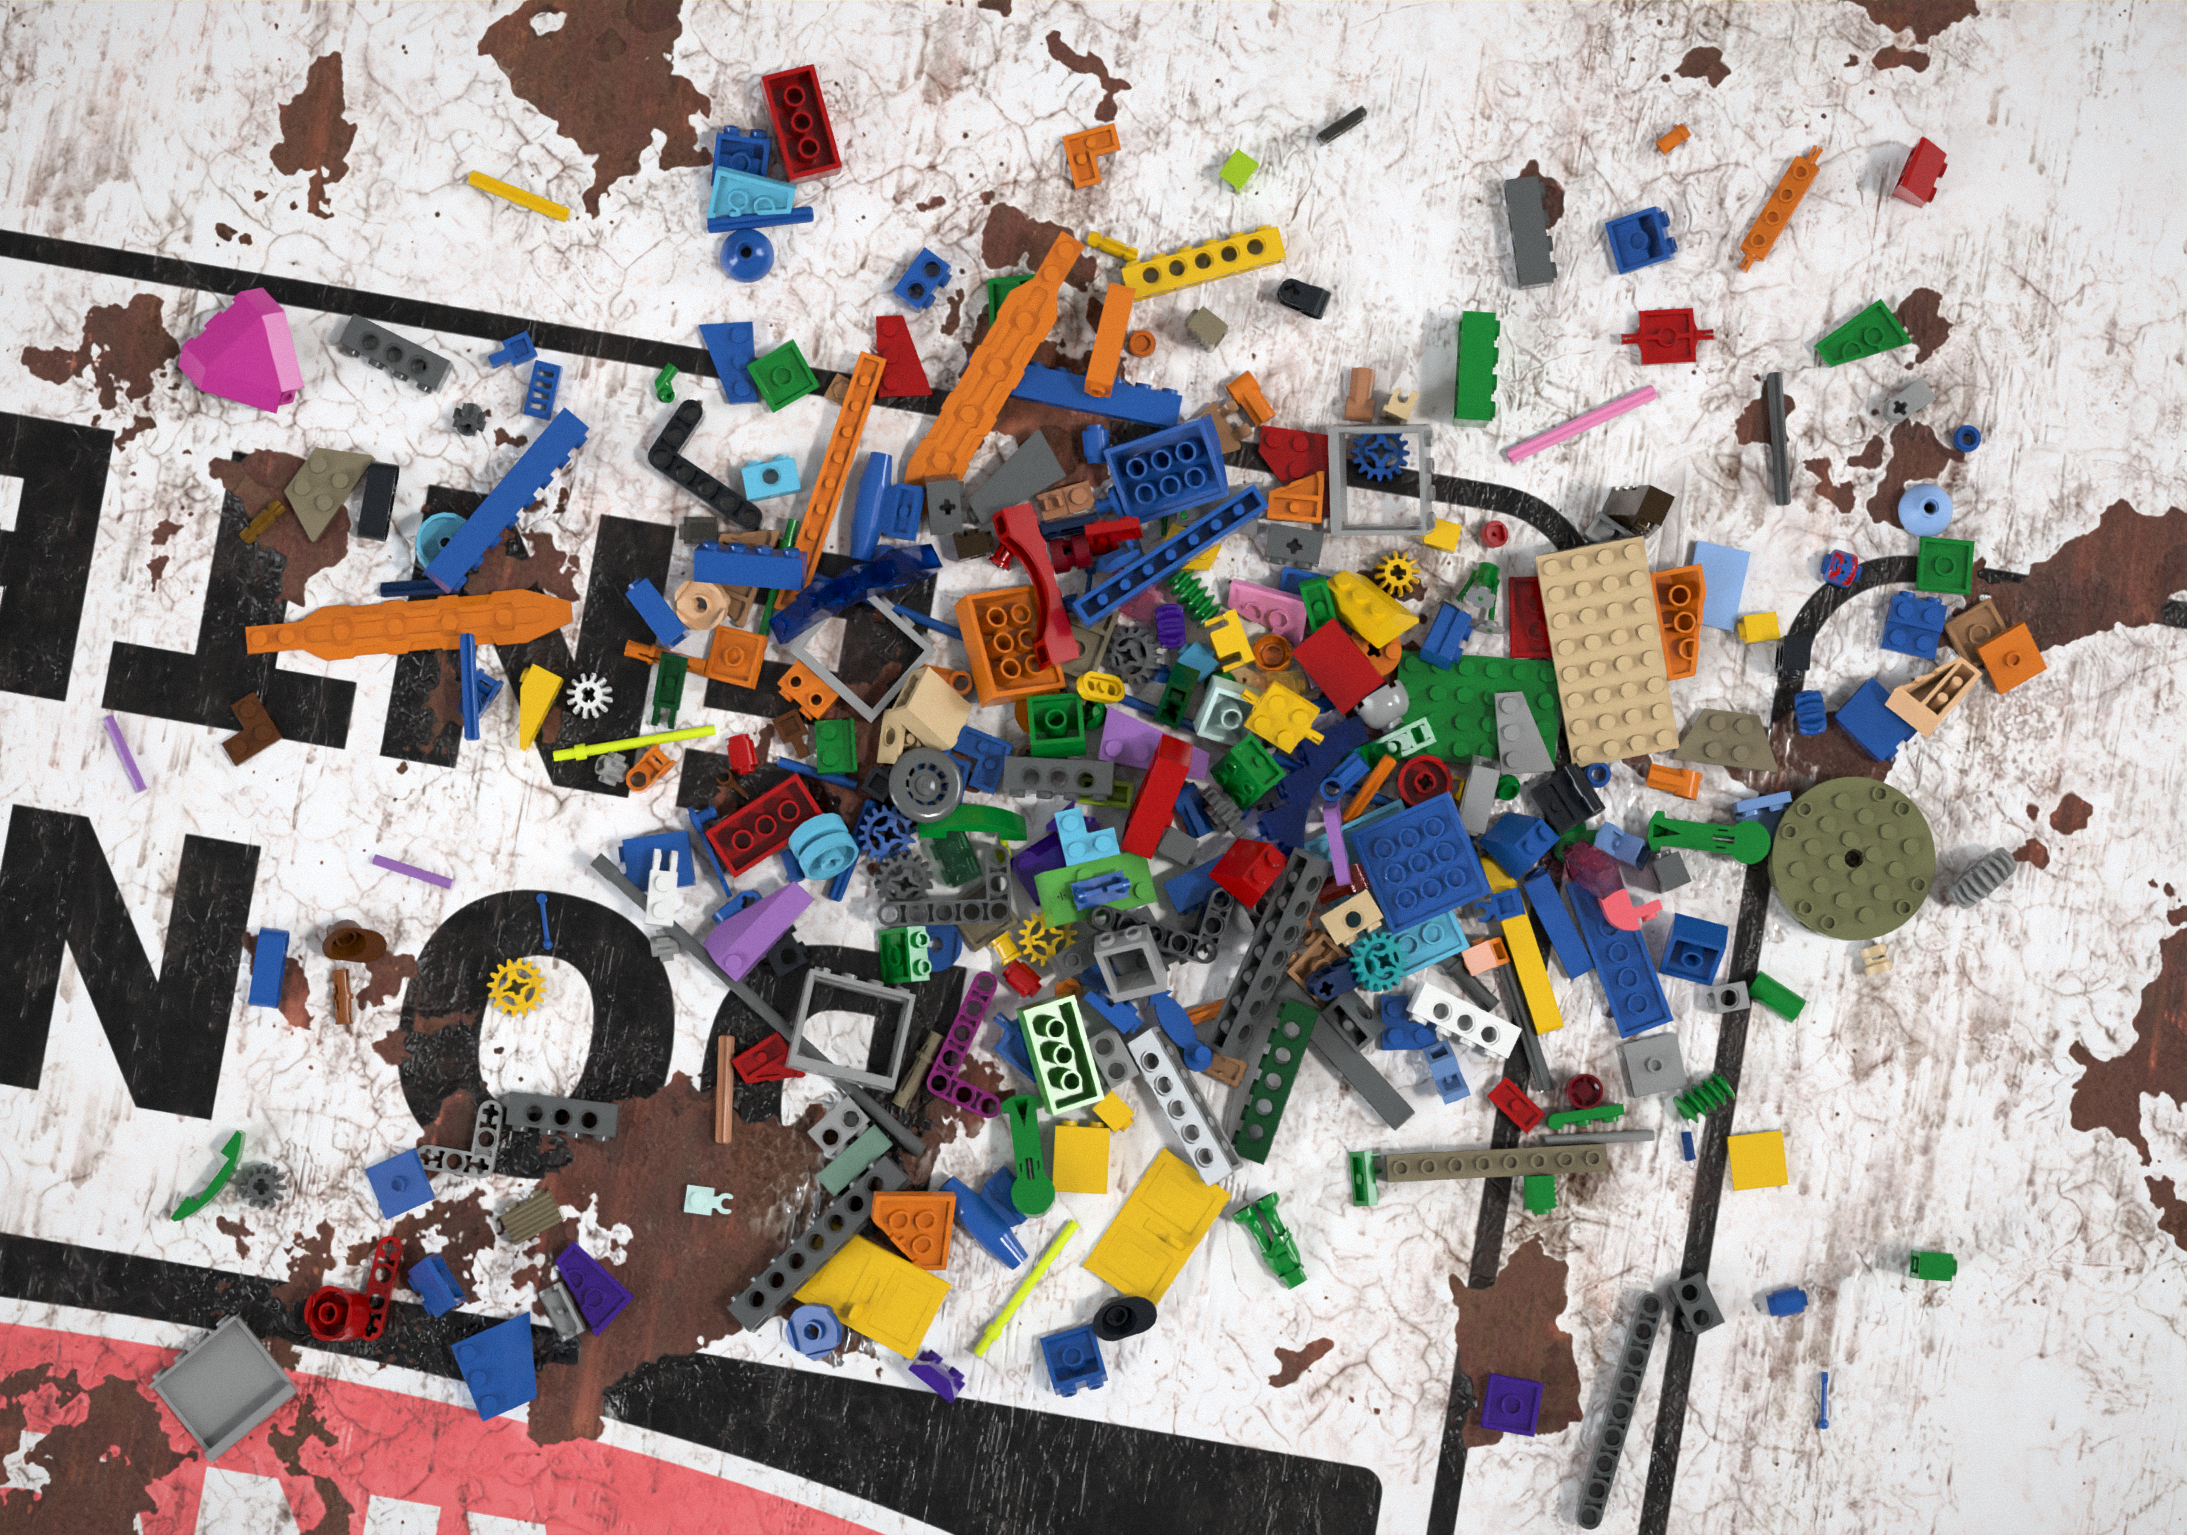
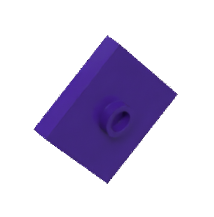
M1489 1372L1479 1427L1534 1437L1544 1383Z

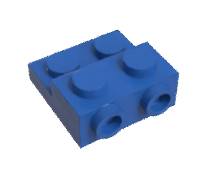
M724 125V129H719L716 134L711 186L714 184L718 166L767 177L772 136H767V131L762 129H751V133L740 132V127L734 125Z
M1654 206L1605 223L1620 275L1675 260L1674 253L1678 252L1677 243L1673 236L1669 237L1666 227L1670 226V219L1667 212L1661 211L1660 207Z
M1899 591V595L1894 594L1890 598L1880 649L1927 660H1935L1948 606L1941 605L1942 599L1926 597V600L1923 601L1915 599V593Z
M1090 990L1083 998L1124 1035L1127 1031L1133 1034L1143 1023L1136 1015L1138 1009L1128 1000L1124 1001V1003L1117 1002L1111 1008L1107 1005L1111 1000L1100 990L1096 993Z
M1093 1324L1040 1338L1056 1396L1061 1394L1062 1398H1069L1076 1395L1078 1389L1088 1387V1390H1096L1104 1386L1103 1382L1109 1381L1096 1334L1093 1330Z

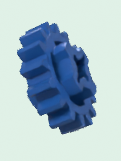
M1403 433L1359 434L1362 439H1354L1353 444L1358 446V448L1351 449V454L1357 455L1352 464H1360L1361 466L1358 473L1361 474L1366 471L1368 473L1367 480H1370L1374 475L1378 483L1381 482L1383 476H1386L1388 481H1391L1393 472L1400 475L1402 472L1399 465L1406 467L1408 462L1403 457L1410 455V451L1403 449V447L1408 445V440H1400ZM1376 436L1375 442L1371 446H1363L1369 438ZM1386 436L1392 439L1397 447H1392L1386 441ZM1379 446L1382 447L1384 452L1388 453L1384 454L1382 459L1378 458V454L1372 452L1376 451ZM1364 459H1369L1374 464V469L1368 466ZM1390 459H1397L1392 467L1385 470V463Z
M881 804L880 811L872 807L870 808L872 813L870 817L863 814L862 817L866 823L865 825L858 824L857 827L863 830V834L857 835V839L864 840L860 848L862 850L869 849L867 853L869 858L877 855V862L883 861L884 857L887 860V854L897 857V850H900L901 854L903 851L908 852V850H911L908 844L916 843V840L911 838V834L917 832V829L909 827L914 820L905 819V815L900 811L896 813L897 807L895 805H891L890 809L887 810L886 805ZM885 816L881 823L872 825L878 818ZM897 819L901 822L904 833L899 832L896 826ZM889 827V831L893 832L897 837L891 836L885 839L884 836L876 831H887ZM869 834L873 835L877 840V849L872 845ZM897 842L901 843L896 849L889 851L892 845Z

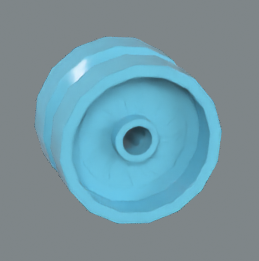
M442 512L430 516L422 523L417 532L415 551L419 563L425 569L444 548L441 546V541L445 540L447 544L465 524L466 519L455 513Z
M834 813L818 815L802 823L794 830L788 843L794 856L799 860V865L805 876L813 881L825 880L843 872L853 864L859 852L852 836L848 834V829L842 818Z

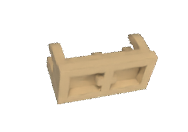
M1397 388L1393 392L1388 405H1384L1379 417L1394 424H1406L1420 393L1413 390L1408 396V400L1404 403L1402 398L1398 401L1401 388Z

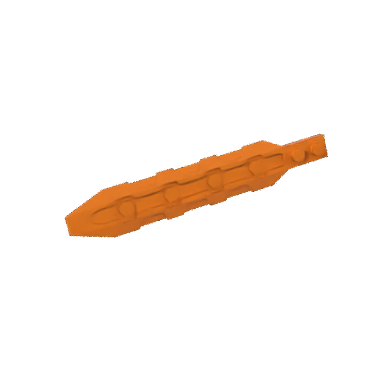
M1061 231L1034 278L1009 292L996 315L998 317L988 334L969 359L970 364L953 392L949 393L943 403L940 415L926 438L921 440L908 462L904 484L926 488L925 476L957 473L959 481L962 480L969 468L968 463L983 438L988 436L996 423V416L1011 391L1018 386L1025 374L1024 369L1040 342H1044L1056 322L1057 292L1085 244ZM926 491L920 519L928 514Z
M525 589L493 591L492 594L463 597L448 595L439 596L437 599L407 602L404 600L384 601L383 604L352 607L350 605L321 607L300 622L245 627L247 654L305 650L326 661L354 659L355 656L385 653H388V655L408 654L409 651L440 648L443 651L460 649V635L465 633L474 635L475 645L497 644L499 646L521 644L533 641L572 623L573 615L571 601Z

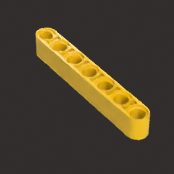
M1490 854L1479 857V861L1493 891L1490 895L1512 888H1519L1517 881ZM1524 905L1525 915L1499 922L1505 937L1536 1034L1540 1036L1564 1028Z

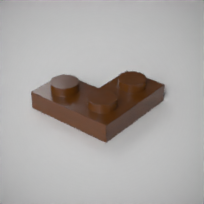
M255 692L250 693L230 706L244 730L221 744L236 767L283 739Z

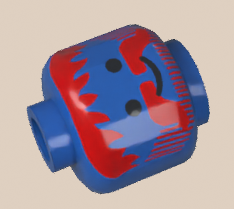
M1835 549L1830 554L1826 553L1820 573L1823 574L1825 582L1848 588L1853 581L1858 582L1862 567L1858 566L1859 560L1856 555Z

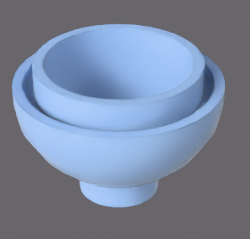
M1923 483L1911 487L1903 494L1898 506V515L1903 527L1911 534L1918 537H1933L1943 532L1950 524L1953 506L1949 495L1942 488L1933 484ZM1927 503L1933 506V512L1930 514L1924 510V505Z

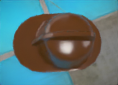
M349 919L328 925L326 929L327 937L322 944V951L329 959L357 963L375 961L382 957L387 949V942L383 935L373 930L363 929L357 922Z

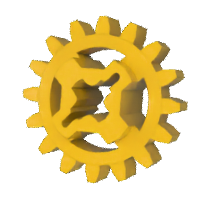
M1042 909L1040 916H1037L1034 912L1031 913L1033 919L1031 922L1028 920L1023 921L1027 926L1026 930H1019L1020 934L1025 935V939L1019 941V944H1026L1027 947L1022 953L1024 955L1031 953L1030 961L1032 963L1037 958L1040 959V966L1042 967L1048 961L1047 958L1056 954L1055 946L1059 940L1066 939L1062 950L1077 943L1071 940V936L1077 934L1076 930H1070L1069 928L1073 923L1062 925L1064 930L1047 929ZM1040 921L1041 929L1037 935L1030 936L1032 927ZM1044 930H1049L1050 934H1061L1060 937H1056V939L1051 941L1052 945H1047L1046 941H1035L1036 938L1044 935ZM1038 944L1043 947L1046 956L1037 953L1031 945Z
M518 958L516 964L511 959H507V967L498 964L497 967L500 972L498 974L491 972L490 975L495 981L494 983H487V986L493 988L494 992L488 994V997H496L497 1001L493 1006L496 1008L502 1005V1014L512 1010V1017H517L518 1011H521L523 1016H528V1008L537 1011L538 1008L535 1003L537 1001L544 1003L545 1000L540 994L547 992L548 989L541 987V983H544L547 979L545 977L539 978L538 974L541 972V968L531 969L533 966L532 961H528L526 965H523L522 958ZM518 969L525 970L532 978L525 979L521 977ZM507 973L508 980L504 986L500 987V982ZM516 980L518 983L521 984L529 983V985L524 986V988L520 989L521 994L519 995L517 992H506V990L511 989V987L515 986L514 981ZM535 988L532 999L527 1002V995L530 989ZM510 996L514 998L517 1006L508 1004L503 997Z

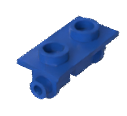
M1123 870L1070 884L1077 911L1129 897L1128 889L1131 888L1129 879L1124 878Z

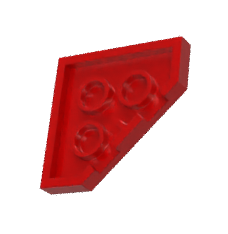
M1262 425L1258 454L1267 463L1282 486L1316 474L1319 471H1325L1322 517L1330 518L1328 435Z

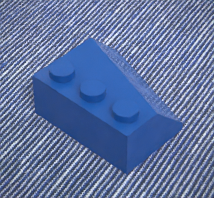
M530 1311L451 1345L483 1422L537 1398Z

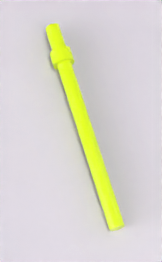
M715 725L587 746L585 743L576 744L574 748L553 751L554 762L575 758L576 761L588 759L587 756L605 754L608 751L617 752L653 746L656 743L665 744L716 735Z
M1072 1219L1068 1222L994 1323H989L983 1331L985 1335L973 1349L975 1354L982 1357L994 1340L997 1342L1003 1333L1001 1330L1078 1229L1079 1224Z

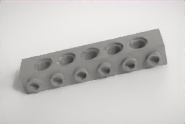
M1159 1025L1151 1028L1127 1043L1126 1045L1130 1050L1132 1060L1140 1067L1144 1081L1152 1088L1157 1097L1159 1107L1165 1111L1170 1120L1172 1130L1181 1139L1185 1153L1193 1160L1198 1169L1197 1172L1200 1179L1206 1183L1207 1187L1221 1182L1244 1167L1243 1163L1191 1072L1184 1065L1183 1058L1175 1044L1165 1034L1162 1027ZM1154 1054L1158 1057V1064L1154 1061ZM1167 1078L1171 1080L1172 1088L1169 1087ZM1181 1102L1184 1103L1186 1107V1112L1182 1110ZM1194 1126L1198 1127L1199 1136L1195 1133ZM1208 1149L1213 1154V1160L1208 1155Z

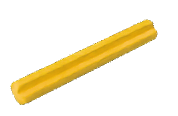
M473 170L468 178V183L472 186L561 222H566L569 218V208L476 170Z

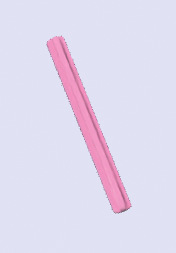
M1652 385L1646 386L1508 449V458L1512 463L1520 461L1656 399L1657 393Z

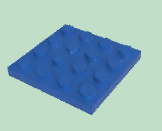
M1450 791L1349 834L1392 935L1493 892Z

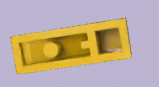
M532 664L531 668L526 667L520 678V682L523 683L520 687V749L527 753L565 681L561 677L535 664Z

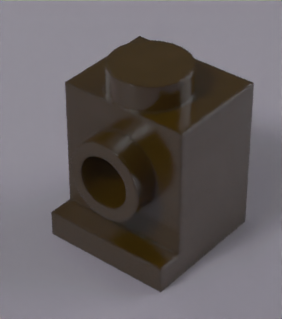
M979 528L963 532L964 536L960 538L958 532L952 534L960 563L991 555L990 548L995 547L991 531L980 532Z

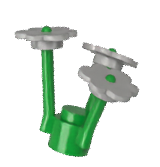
M1481 562L1477 570L1471 571L1468 581L1457 598H1450L1449 600L1443 598L1439 604L1441 606L1442 604H1447L1456 608V610L1466 612L1463 610L1464 606L1461 603L1465 596V599L1473 603L1474 607L1489 609L1488 620L1477 624L1474 627L1475 631L1485 634H1503L1505 631V627L1499 626V623L1494 621L1497 588L1500 582L1497 577L1500 569L1492 563ZM1474 581L1476 582L1475 585L1477 586V588L1471 587Z

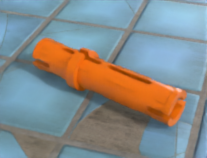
M630 639L627 641L624 652L625 657L628 656L647 661L648 665L653 666L654 663H660L662 651L689 656L687 672L700 676L704 675L707 659L658 648V645L654 643L650 646L631 641Z

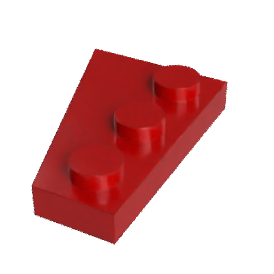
M903 315L876 316L877 356L887 359L878 386L879 398L933 396Z

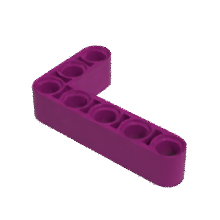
M984 971L975 976L929 1074L927 1087L934 1095L989 1119L994 1118L1001 1111V1101L999 1098L956 1077L998 987L995 975ZM983 976H989L993 980V987L987 992L981 991L978 988V980ZM978 1001L981 1004L982 1011L978 1016L973 1017L967 1013L966 1007L969 1002ZM964 1025L969 1028L970 1037L968 1040L959 1041L956 1039L955 1030L957 1027ZM949 1050L957 1052L959 1056L958 1063L954 1066H947L943 1061L944 1054ZM937 1075H942L947 1080V1087L942 1091H936L932 1087V1079ZM964 1086L972 1091V1098L966 1103L960 1102L956 1095L958 1089ZM986 1098H991L997 1103V1109L992 1114H986L981 1109V1104Z

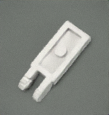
M654 849L652 870L649 871L645 925L672 928L678 872H676L678 851H671L669 855V871H660L661 849Z

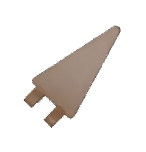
M1234 399L1222 407H1219L1217 403H1212L1198 416L1211 413L1219 436L1222 455L1240 450L1241 445L1239 441L1253 434L1248 423L1233 431L1227 422V417L1240 411Z

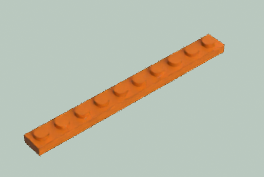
M863 351L860 352L794 546L799 548V551L807 552L806 584L801 591L780 589L774 605L775 609L801 616L887 359Z

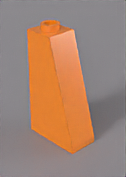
M1109 282L1084 387V392L1094 397H1111L1132 316L1135 288Z

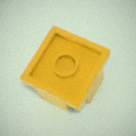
M1235 609L1204 621L1205 629L1222 622L1226 624V627L1211 632L1209 642L1212 650L1215 652L1214 655L1217 662H1222L1238 656L1240 659L1237 662L1222 667L1223 674L1254 663L1255 658Z

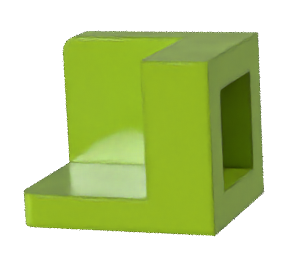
M1237 148L1219 172V176L1234 186L1235 192L1240 194L1258 170L1259 163Z

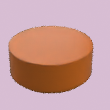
M1139 330L1131 335L1129 349L1134 356L1147 358L1153 354L1156 340L1150 332Z

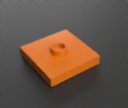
M2023 621L2018 622L1975 647L1999 695H2003L2047 669Z
M718 625L703 677L755 690L769 637Z

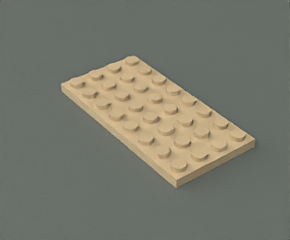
M1643 535L1534 555L1571 763H1577L1579 767H1585L1595 763H1605L1679 748Z

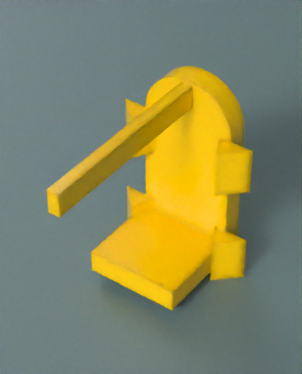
M1452 775L1454 779L1462 781L1457 786L1460 788L1458 794L1451 793L1453 799L1461 802L1466 779Z

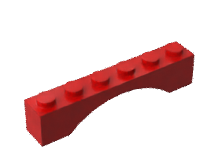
M1031 502L998 511L991 517L999 542L1007 547L1022 563L1035 589L1038 602V625L1032 646L1040 671L1069 664L1080 658L1079 645L1074 639L1070 627L1071 620L1062 602V592L1057 586L1054 577V567L1049 561L1046 552V542L1044 537L1041 536L1037 524V514L1033 510Z

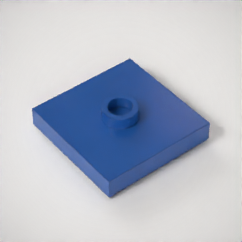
M415 1148L365 1169L386 1220L436 1199Z

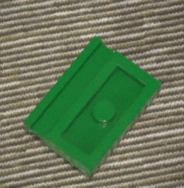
M850 718V720L815 721L818 776L858 773L854 718Z

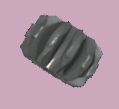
M262 1163L261 1171L256 1165L251 1166L253 1175L247 1172L243 1174V1177L249 1182L240 1183V1188H248V1192L243 1193L241 1196L243 1199L252 1197L249 1201L250 1207H254L259 1201L258 1206L260 1210H265L266 1202L271 1208L276 1207L274 1198L280 1201L284 1199V1196L278 1191L287 1190V1185H279V1181L284 1180L286 1177L284 1174L275 1176L278 1172L277 1166H273L268 1172L269 1167L267 1163ZM261 1179H264L265 1184H269V1190H264L266 1194H263L262 1189H258V1183H263Z

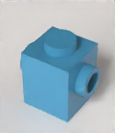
M1197 641L1193 645L1188 642L1177 653L1180 656L1177 660L1178 663L1201 671L1197 680L1199 685L1219 666V663L1212 657L1215 652L1205 642L1201 645Z

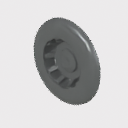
M920 747L907 751L895 762L889 776V792L893 803L903 815L917 822L933 823L946 818L957 808L962 797L963 780L958 766L947 754L934 748ZM919 765H922V770H918ZM928 767L934 768V771L928 770ZM938 773H939V774L941 775V777H942L941 780H940L939 777L937 776ZM941 784H944V790H941ZM938 795L942 797L940 801L936 799ZM927 802H931L932 806H928Z

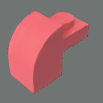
M1626 888L1597 898L1605 919L1610 925L1621 931L1641 929L1638 918H1641L1642 922L1658 917L1657 911L1663 909L1659 899L1633 908Z

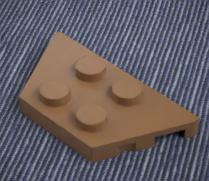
M781 530L720 534L718 542L722 545L740 542L746 544V547L770 545L774 549ZM720 584L731 599L728 613L736 621L738 627L744 628L760 587Z

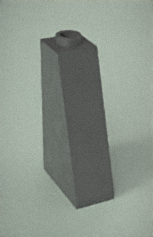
M1040 429L1035 431L968 500L970 508L966 510L974 524L979 521L981 527L993 521L991 516L998 511L1024 504L1036 497V495L1042 494L1067 479L1065 472Z

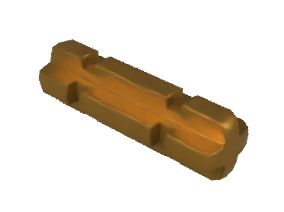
M273 500L268 505L269 508L267 510L264 509L250 523L249 528L245 527L240 532L239 536L245 543L252 544L257 539L256 536L258 534L261 535L276 520V516L279 517L285 512L286 508L279 500Z

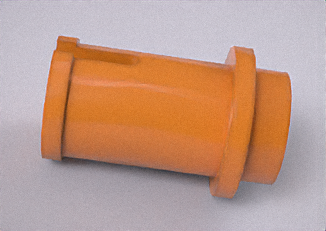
M1683 123L1673 125L1674 129L1655 141L1657 148L1664 156L1682 142H1688L1687 138L1691 134Z

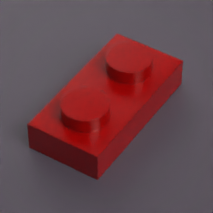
M1506 1076L1487 1095L1526 1134L1546 1115Z

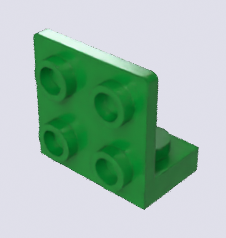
M1252 733L1229 750L1209 770L1215 782L1224 788L1242 811H1246L1265 792L1287 775Z

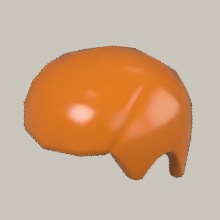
M1265 634L1255 641L1253 645L1254 664L1258 670L1266 674H1279L1285 671L1292 661V646L1285 637L1278 634Z

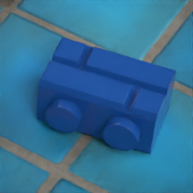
M1442 604L1422 645L1419 658L1427 663L1435 664V666L1446 671L1450 670L1452 663L1458 664L1464 651L1460 646L1463 640L1469 641L1474 627L1471 626L1472 616L1461 610H1456V608L1447 604Z

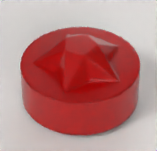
M1493 520L1487 522L1480 530L1481 541L1486 547L1491 549L1501 547L1508 540V530L1500 521Z

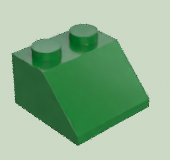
M1079 692L1027 696L1031 757L1060 758L1086 755L1082 698Z

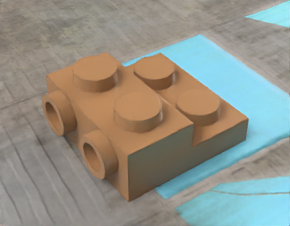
M1316 928L1314 931L1312 929L1308 930L1301 937L1302 944L1296 950H1293L1284 972L1320 1006L1324 1007L1328 1001L1321 1000L1316 995H1312L1307 991L1305 986L1306 978L1312 972L1331 964L1336 959L1348 955L1322 930Z

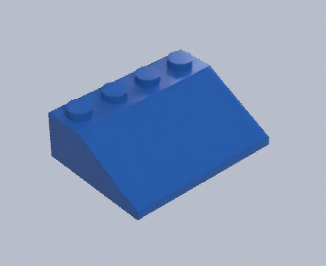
M1211 413L1103 450L1125 515L1134 518L1138 517L1140 524L1230 495L1220 440Z

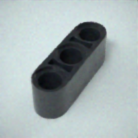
M371 461L358 524V538L386 542L399 479V465Z

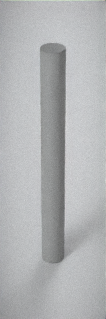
M1654 1130L1544 1135L1545 1146L1654 1141L1655 1139Z

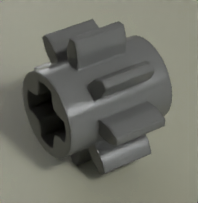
M464 403L462 409L455 408L452 426L457 427V431L464 436H475L477 430L484 431L486 412H482V409L477 404Z

